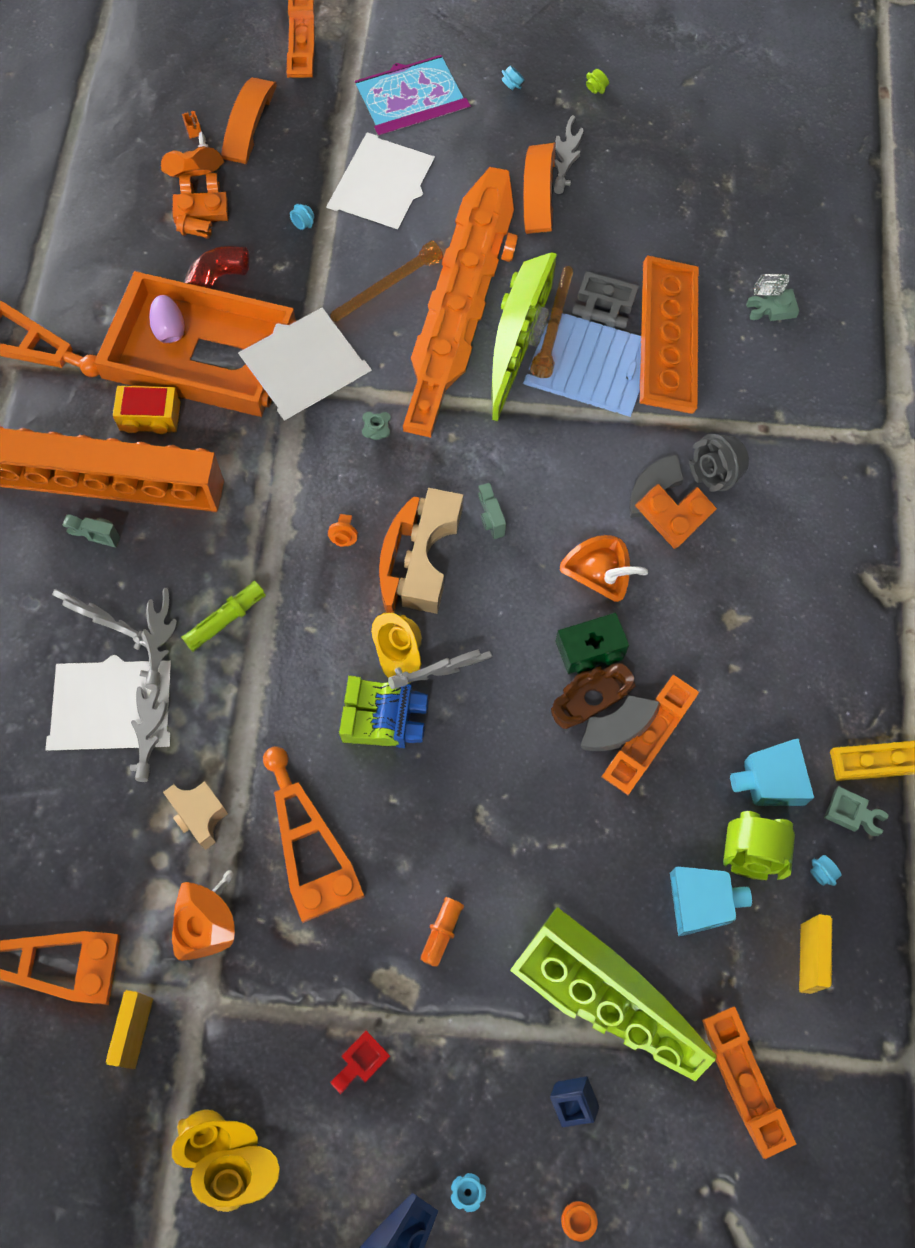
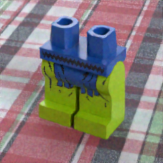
M348 675L344 700L345 706H343L339 731L342 742L396 746L398 748H405L406 743L423 742L425 724L412 722L409 719L410 712L427 714L428 694L412 691L410 684L391 689L388 682L365 681L361 677Z

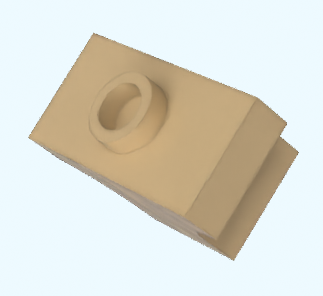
M204 781L192 790H181L174 784L163 792L178 813L173 818L184 833L190 830L205 850L215 844L214 828L228 813Z

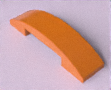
M288 0L289 44L287 78L313 77L315 55L314 0Z
M251 77L244 84L234 103L227 124L221 152L224 160L247 164L254 147L253 135L265 104L270 105L277 86L276 82Z
M555 143L529 146L527 150L524 169V224L526 234L552 231L553 207L551 196L553 167H555Z
M419 497L411 498L398 512L388 529L382 546L379 578L386 613H394L399 597L397 595L399 578L392 577V572L402 535L411 536L413 525L418 522Z
M672 675L655 699V701L660 703V708L650 727L641 736H637L625 743L602 775V778L626 795H629L696 699L699 691L675 675Z
M735 1006L703 1019V1025L711 1049L717 1056L716 1062L736 1108L763 1159H767L796 1145L782 1110L776 1107L747 1041L750 1039Z

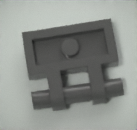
M586 271L577 300L587 303L586 306L575 303L572 314L581 316L582 319L588 321L595 320L605 323L606 326L612 328L616 326L625 329L628 318L618 314L619 311L627 314L631 313L639 286ZM595 305L611 309L610 313L594 309Z

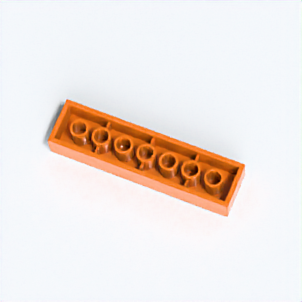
M0 426V487L218 512L224 479L215 453L202 448L195 450L181 449L175 445H167L165 447L154 446L146 442L127 443L114 438L101 440L93 439L86 435L74 437L62 435L58 432L39 433L26 428L13 430Z

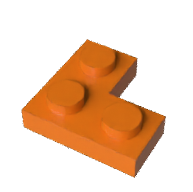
M659 484L654 486L635 504L636 508L673 549L679 547L717 509L698 487L693 489L677 505Z

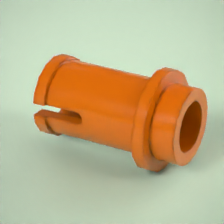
M187 213L178 216L176 231L181 232V235L191 234L209 239L212 229L209 228L212 227L211 221L192 218Z

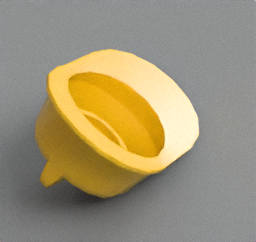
M383 613L377 616L372 624L371 632L384 674L388 678L395 676V669L399 667L402 673H412L420 670L421 658L418 648L421 645L422 635L418 625L405 615L399 616L395 613Z
M204 1109L196 1111L186 1119L179 1120L177 1126L178 1137L172 1146L171 1156L177 1165L183 1168H194L199 1160L210 1153L257 1146L258 1136L255 1130L248 1124L238 1121H226L214 1110Z
M247 1146L213 1152L199 1160L194 1167L190 1181L192 1192L199 1202L208 1207L223 1212L233 1211L244 1204L253 1203L267 1196L278 1182L280 1167L276 1156L270 1150L261 1146Z

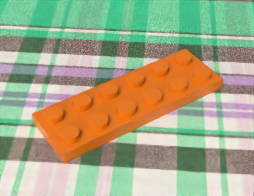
M649 255L643 261L640 404L690 414L697 410L699 267Z

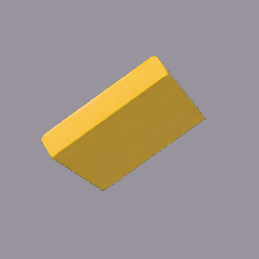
M818 914L801 924L799 992L812 994L830 988L832 985V918L829 915Z
M126 990L124 992L106 1059L107 1065L136 1069L153 998L135 991Z

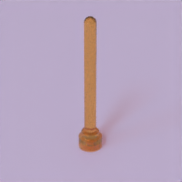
M433 240L423 245L418 256L330 313L331 320L334 322L341 320L423 265H435L441 261L443 254L440 247Z
M565 266L562 270L541 352L532 360L530 371L539 378H549L553 373L555 362L551 355L573 274V269L570 266Z

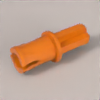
M444 898V903L435 924H430L429 928L432 931L421 954V960L426 964L437 967L449 939L454 938L455 934L452 932L464 908V905L451 898Z

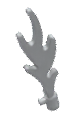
M574 115L570 117L567 123L566 141L562 142L560 136H556L555 140L556 153L562 161L561 163L557 159L555 160L558 177L555 179L553 190L557 194L564 192L565 185H571V180H566L565 176L571 165L580 157V151L575 152L582 140L583 128L579 129L576 136H572L571 128L575 121Z
M167 588L162 590L163 603L160 613L154 611L153 600L150 599L148 601L146 617L150 633L146 629H143L141 632L148 651L149 671L141 670L140 676L146 677L145 687L149 690L158 688L160 675L158 667L161 660L169 653L168 650L160 652L158 648L162 647L169 640L177 622L176 619H173L169 625L164 624L169 608V592Z
M54 589L52 595L64 600L63 606L92 618L94 623L104 625L132 637L133 641L136 642L133 647L136 650H139L141 645L146 647L141 635L142 631L134 630L123 620L115 621L110 614L93 603L86 605L77 598Z
M479 649L450 660L445 658L412 673H402L399 667L395 669L396 675L388 678V683L391 689H396L408 685V682L428 680L429 675L442 676L457 673L460 671L458 667L472 665L493 656L490 651L481 654Z
M160 680L158 688L151 690L148 699H144L143 689L140 686L137 687L136 691L137 710L142 723L137 724L135 720L131 721L138 739L139 763L130 765V771H136L135 780L139 782L148 781L150 773L149 757L153 748L159 742L156 736L151 740H148V738L158 729L167 710V703L165 701H162L159 707L154 709L159 695Z

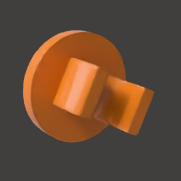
M340 514L338 522L329 527L328 537L338 546H351L357 541L358 532L351 525L352 515Z

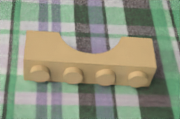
M428 488L426 498H420L417 514L421 516L419 524L413 525L411 541L414 542L412 551L407 550L404 568H408L406 578H400L397 595H400L402 598V607L438 614L444 589V574L432 566L427 555L431 546L437 540L447 535L457 534L463 509V494Z

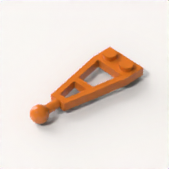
M0 301V318L3 315L28 331L19 347L0 343V356L63 368L67 362L80 367L81 372L87 377L92 378L100 375L94 364L97 356L86 355L82 357L72 353L73 349L69 343ZM42 339L58 350L55 354L33 349L38 341Z
M274 746L265 751L263 764L269 771L274 772L280 790L275 791L274 795L289 888L301 921L304 923L365 896L351 862L299 782L292 784L286 769L289 760L287 752L281 747ZM297 796L312 821L290 830L286 800ZM319 832L342 869L300 886L293 842Z
M81 931L0 941V952L22 950L18 973L0 969V980L73 1002L109 1005L120 935ZM82 944L74 990L31 978L37 948Z

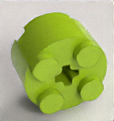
M752 811L741 812L740 818L728 823L723 865L726 867L730 864L732 865L731 872L751 879L767 880L768 874H778L777 880L789 877L792 871L795 840L793 823L785 819L770 820L761 818L760 814Z

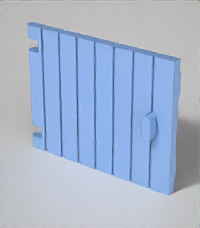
M551 310L548 320L557 322L556 326L551 324L545 325L529 366V370L537 373V376L527 374L523 384L631 417L640 392L641 336Z

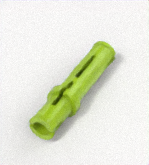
M253 581L234 597L229 596L226 599L227 602L218 610L181 636L182 640L194 653L238 617H244L246 615L245 612L255 603L266 597V594L259 584Z

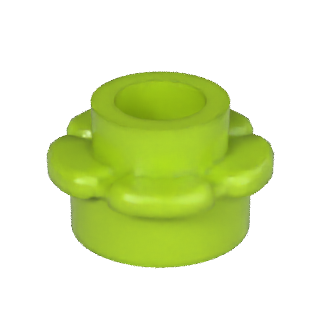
M599 69L586 74L588 79L586 81L587 88L594 94L598 92L603 94L606 90L605 88L609 85L607 76Z

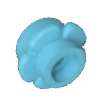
M510 65L506 70H502L504 75L502 81L511 90L515 87L518 89L522 88L520 85L525 79L515 68Z
M294 205V209L290 212L293 224L300 230H304L307 227L311 228L314 223L312 209L307 205Z
M826 855L821 856L818 860L812 859L813 868L810 872L813 877L823 886L827 883L835 886L837 884L836 880L842 876L835 863Z
M467 1173L464 1177L458 1176L451 1185V1190L453 1191L451 1200L458 1209L463 1208L466 1212H474L480 1207V1202L485 1200V1186L480 1183L479 1177L475 1174ZM466 1189L471 1190L470 1196L464 1194Z

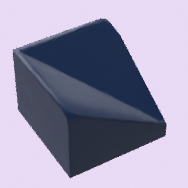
M588 1076L556 1082L550 1099L561 1126L569 1127L594 1123L599 1110V1104Z

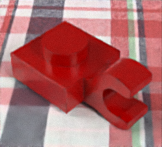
M365 1031L341 1055V1058L348 1065L330 1083L340 1094L346 1090L357 1076L366 1083L390 1058V1055Z

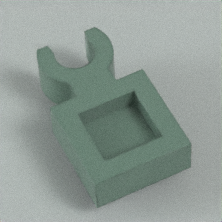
M786 289L781 295H765L764 299L759 296H752L748 298L746 304L747 307L757 308L751 311L749 316L751 320H758L763 315H768L770 321L797 318L799 314L793 289Z
M491 484L479 485L480 492L478 497L484 508V513H481L483 526L486 531H491L493 539L504 537L506 522L497 498L494 497Z
M66 514L62 524L63 527L68 528L66 531L68 534L85 536L88 541L116 548L120 540V536L113 523L104 518H96L94 520L85 517L82 520L76 516Z
M838 786L834 790L824 818L854 832L862 825L868 834L879 836L883 833V830L873 824V818L885 821L889 815L880 809L872 811L866 809L869 802L868 799Z

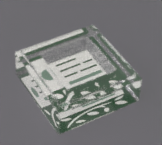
M762 274L754 285V295L782 296L789 285V275Z
M539 306L529 330V345L537 347L540 344L548 322L549 311L547 308Z

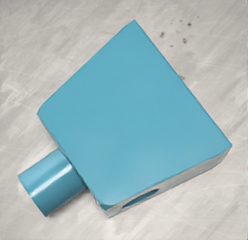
M793 739L750 754L744 761L745 771L731 773L730 775L733 791L750 790L753 803L758 806H804L814 798L799 739Z
M675 867L670 872L678 936L730 924L736 920L735 908L751 907L752 905L750 888H732L729 872L688 867Z

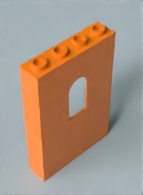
M134 271L94 364L102 379L131 386L175 387L180 398L262 417L265 408L270 407L272 399L246 364L240 369L230 370L192 361V355L199 339L244 350L273 334L276 324L290 325L297 320L295 319L294 308ZM166 295L170 297L182 313L185 325L184 334L176 342L162 343L152 332L150 327V307L157 296Z

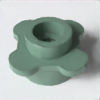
M366 412L363 414L362 419L365 424L362 429V435L364 437L380 440L390 435L388 422L391 420V416L389 413L373 414L372 412Z

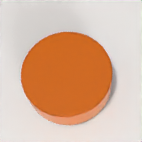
M508 232L501 260L512 261L518 240L516 234Z

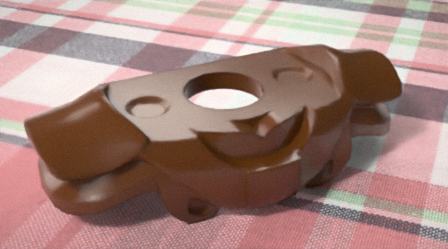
M621 663L612 664L604 670L599 666L593 670L579 673L563 689L564 694L554 700L551 713L555 722L563 729L583 723L590 717L616 703L636 686L634 675ZM589 691H598L602 695L603 700L600 704L592 706L585 701L584 696Z

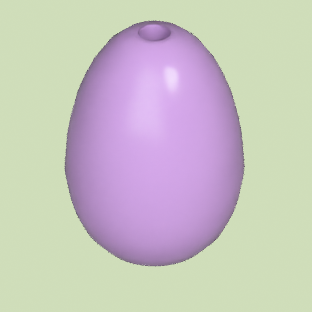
M166 295L157 296L150 307V327L154 336L162 343H172L180 340L185 329L180 309Z

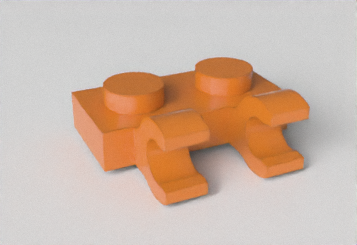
M206 173L207 193H194L190 174L179 175L181 194L173 195V220L175 224L178 216L185 213L189 214V217L205 221H228V197L226 192H220L217 173Z

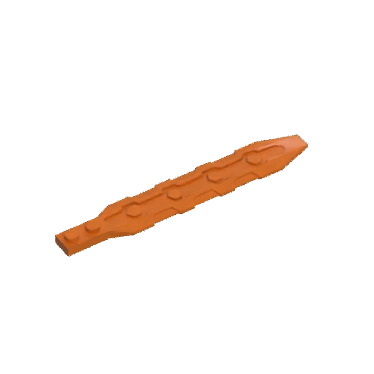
M489 167L462 199L455 220L457 225L450 246L446 248L442 260L443 268L436 289L432 291L428 303L429 311L422 333L418 335L412 352L411 362L417 383L405 417L403 432L431 438L445 391L466 371L477 323L482 318L486 305L484 300L491 277L495 276L498 266V254L504 235L508 233L514 213L508 170Z

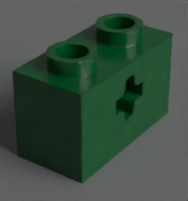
M616 613L560 629L555 640L568 674L590 671L595 668V665L605 662L606 665L618 663L624 659L629 648V643Z

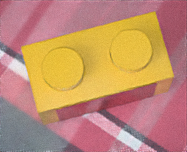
M117 386L113 418L120 431L127 433L148 431L157 434L177 432L180 400L175 387Z

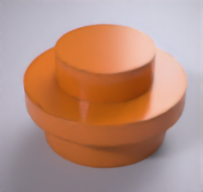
M575 1201L567 1205L563 1210L561 1225L569 1238L581 1242L590 1239L594 1235L598 1219L594 1209L589 1204Z

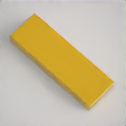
M915 741L836 747L830 750L836 781L915 774Z

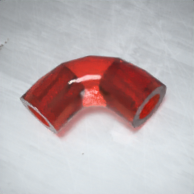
M224 246L204 252L191 264L184 283L212 289L214 281L220 276L227 274L246 275L249 268L248 249L246 247Z

